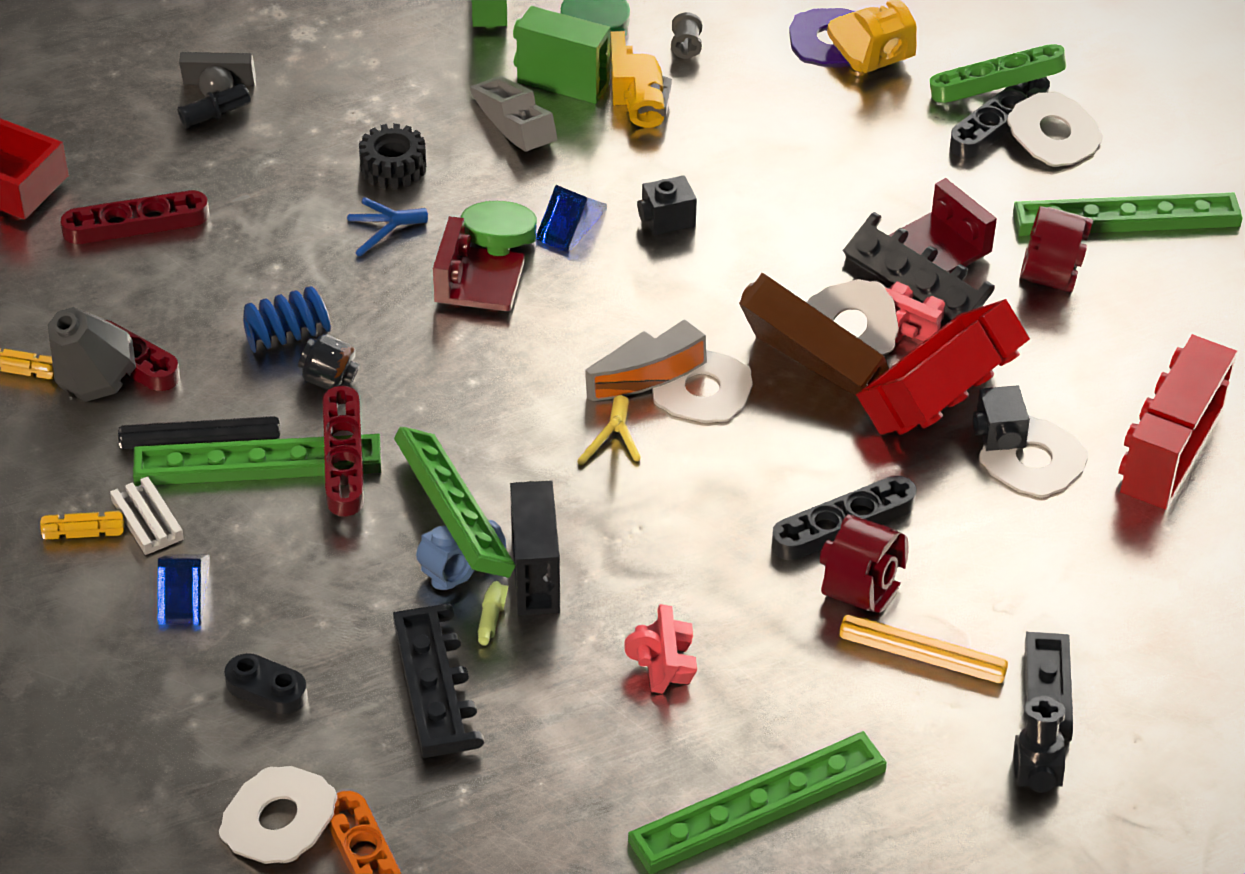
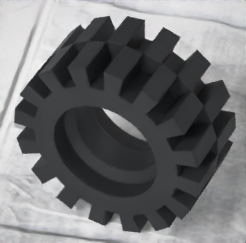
M393 123V128H388L387 124H383L380 131L374 127L370 129V135L365 133L362 136V141H359L360 170L364 179L369 178L371 185L374 186L379 182V188L386 189L387 184H391L392 189H399L398 184L402 183L406 188L411 186L410 180L417 183L420 180V175L424 176L427 167L424 137H421L419 131L415 130L412 132V127L406 125L404 129H400V124Z

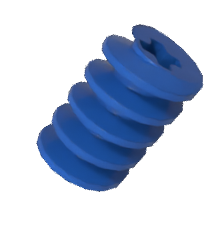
M312 286L304 289L303 297L297 290L291 291L288 301L282 294L277 295L274 298V305L267 298L262 299L259 302V310L253 303H247L244 306V329L250 348L254 353L257 350V340H261L265 347L269 349L272 347V336L275 335L280 343L284 345L287 344V332L291 331L297 341L302 339V328L304 327L307 328L311 336H316L318 323L322 324L326 332L331 331L330 319L325 303Z

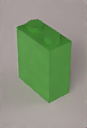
M530 6L524 16L517 19L513 29V38L517 41V50L513 61L514 67H517V83L597 104L610 84V27L535 6Z

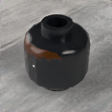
M322 334L316 340L313 338L308 340L300 356L298 367L302 368L304 380L328 391L333 387L342 386L344 383L351 386L358 373L360 364L354 362L356 352L352 345L328 334Z

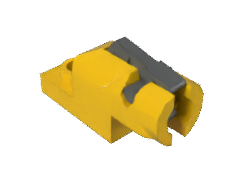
M625 31L611 32L610 62L613 105H627L630 120L637 126L654 128L661 125L668 111L672 79L662 75L660 65L655 56L633 54V47L626 46Z

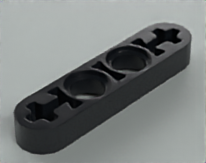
M1044 77L1003 89L952 128L949 146L951 152L961 158H973L982 153L1011 130L1007 118L1013 109L1003 105H1016L1037 93H1049V79ZM991 121L996 123L997 125L988 126L982 124L981 122Z
M890 476L782 519L773 527L771 548L778 557L785 560L800 559L822 550L827 540L834 541L845 516L848 514L880 525L906 516L915 507L916 486L909 478ZM863 505L869 507L873 512L868 515H858L851 509L855 506ZM820 520H831L837 524V527L825 530L819 528L816 523Z

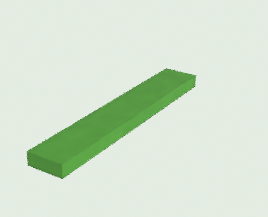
M1235 192L1014 201L1013 214L1019 236H1030L1040 206L1092 218L1093 222L1090 233L1241 227L1243 220Z
M399 427L394 440L472 570L510 578L516 566L435 434L407 427Z
M380 434L362 435L363 474L382 473ZM352 435L333 437L338 440H345L352 437ZM324 437L134 447L133 479L135 486H140V479L149 477L153 485L325 476ZM343 460L335 463L333 467L339 470H346L353 467L354 463Z
M862 731L628 832V842L647 872L654 874L885 773L887 762L866 733Z

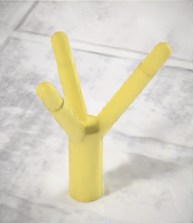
M619 395L613 399L609 423L577 460L579 465H584L613 431L620 432L633 460L636 462L640 461L641 456L625 424L629 406L627 397Z

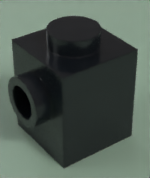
M685 175L642 184V200L637 201L638 214L642 222H647L653 236L696 227L697 197Z
M1020 386L979 388L977 411L973 413V427L975 434L982 436L986 451L1026 448L1030 418Z

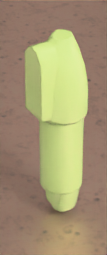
M494 581L489 586L482 603L483 609L478 628V642L483 646H487L489 639L494 637L499 612L504 611L509 586L502 585L498 581Z

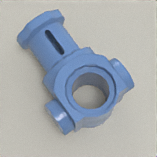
M488 520L506 548V538L501 527L495 521ZM446 526L436 527L432 531L421 535V542L416 553L417 561L421 564V571L431 577L433 587L440 590H448L468 581L474 570L470 567Z

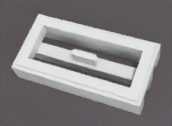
M149 477L140 479V486L135 487L134 483L125 485V492L120 493L118 488L110 491L112 503L117 511L122 512L124 522L145 555L184 540L182 528ZM142 497H147L170 533L169 535L165 534ZM133 501L156 537V540L150 541L127 503Z

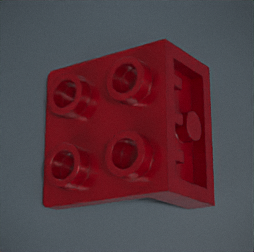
M944 178L934 185L932 211L902 227L909 233L904 245L920 255L928 246L936 248L938 254L933 263L951 274L957 265L962 264L966 267L993 252L997 217L948 178Z
M449 216L433 265L434 302L510 311L525 262L524 254L510 252L505 256H493L487 252V249L470 247L471 236L465 234L464 218Z

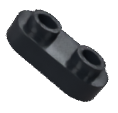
M251 653L237 655L225 666L226 687L232 695L279 714L296 712L307 701L306 680L296 670Z

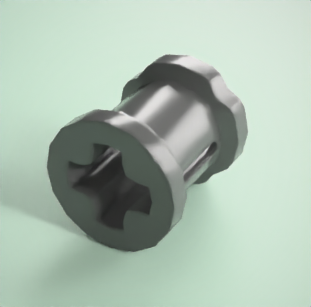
M692 12L679 13L672 20L671 30L674 36L671 39V50L677 57L690 59L700 54L702 50V40L699 38V35L703 30V22L697 14Z

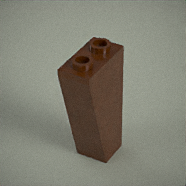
M761 273L755 282L750 283L744 289L739 305L757 339L854 396L889 369L884 355L768 275Z

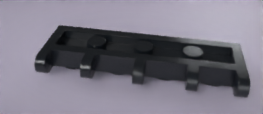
M875 211L868 216L842 250L847 258L890 285L898 281L909 286L913 291L914 300L923 303L930 296L943 300L945 302L943 318L949 322L961 313L982 307L995 290V285L989 281L984 282L979 290L963 282L962 280L967 275L968 268L962 264L957 265L951 274L934 264L933 261L937 257L938 250L932 246H928L921 255L905 246L904 242L909 234L905 229H897L892 237L879 230L877 227L882 221V215Z
M450 604L393 612L395 632L423 758L479 749L484 745L483 734L479 731L465 733L462 719L475 716L477 709L475 702L472 700L457 701L454 685L467 682L469 675L466 667L450 668L446 652L457 650L461 646L458 634L449 633L442 635L439 622L449 621L454 617L453 607Z

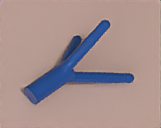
M367 197L362 199V204L382 214H349L347 216L348 221L389 222L356 250V255L359 257L377 244L396 226L428 222L426 208L395 211Z

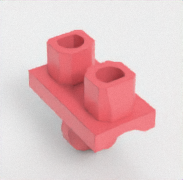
M898 281L889 289L885 288L895 304L899 327L895 343H898L903 335L924 342L940 329L945 310V302L943 300L930 296L921 303L912 299L913 291L909 286Z
M660 604L657 609L658 619L649 626L638 625L635 628V632L626 637L624 650L626 655L630 659L638 661L640 666H648L651 692L663 694L670 682L689 685L697 672L696 657L677 653V650L686 652L691 645L693 638L692 623L674 620L672 606Z

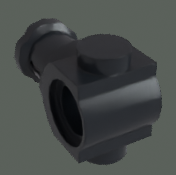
M1034 697L1025 704L1024 715L1028 720L1027 727L1019 735H1015L1013 749L1014 776L1018 786H1030L1036 792H1047L1054 787H1063L1065 747L1064 738L1058 729L1059 723L1064 721L1065 707L1061 702L1051 697Z

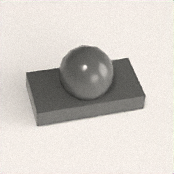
M180 52L179 64L183 84L199 85V89L204 96L208 92L216 94L239 84L255 86L256 73L251 53Z

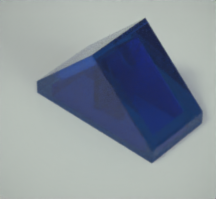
M555 185L537 231L536 240L569 253L605 213L607 204L579 192Z
M166 554L158 558L159 625H202L210 563L209 554Z

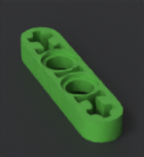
M1048 44L937 73L929 79L932 99L936 102H952L1061 73L1067 67L1065 48L1058 44Z

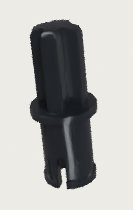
M239 84L216 94L208 92L206 93V98L180 106L177 111L184 128L189 129L191 126L214 117L216 120H219L222 114L248 105L251 102V98L244 84Z

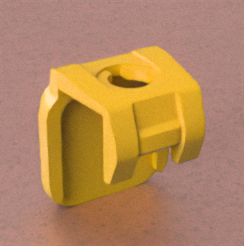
M889 0L886 2L887 7H868L830 21L827 27V34L855 71L868 73L916 56L917 25L904 2L901 0Z

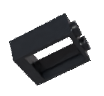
M553 480L510 483L513 561L516 565L514 576L518 616L560 613V554Z

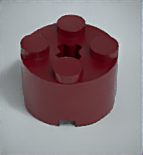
M1040 206L1032 226L1028 248H1026L1020 278L1072 293L1078 271L1073 270L1074 266L1082 267L1088 245L1082 244L1081 240L1087 241L1093 219L1051 207Z
M848 514L845 516L835 540H827L821 550L820 564L825 565L821 593L867 611L883 612L890 605L900 587L901 582L895 581L894 578L898 567L906 569L909 556L908 537L895 529Z

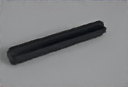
M276 416L122 425L118 430V441L120 448L126 450L139 446L279 439L280 421Z

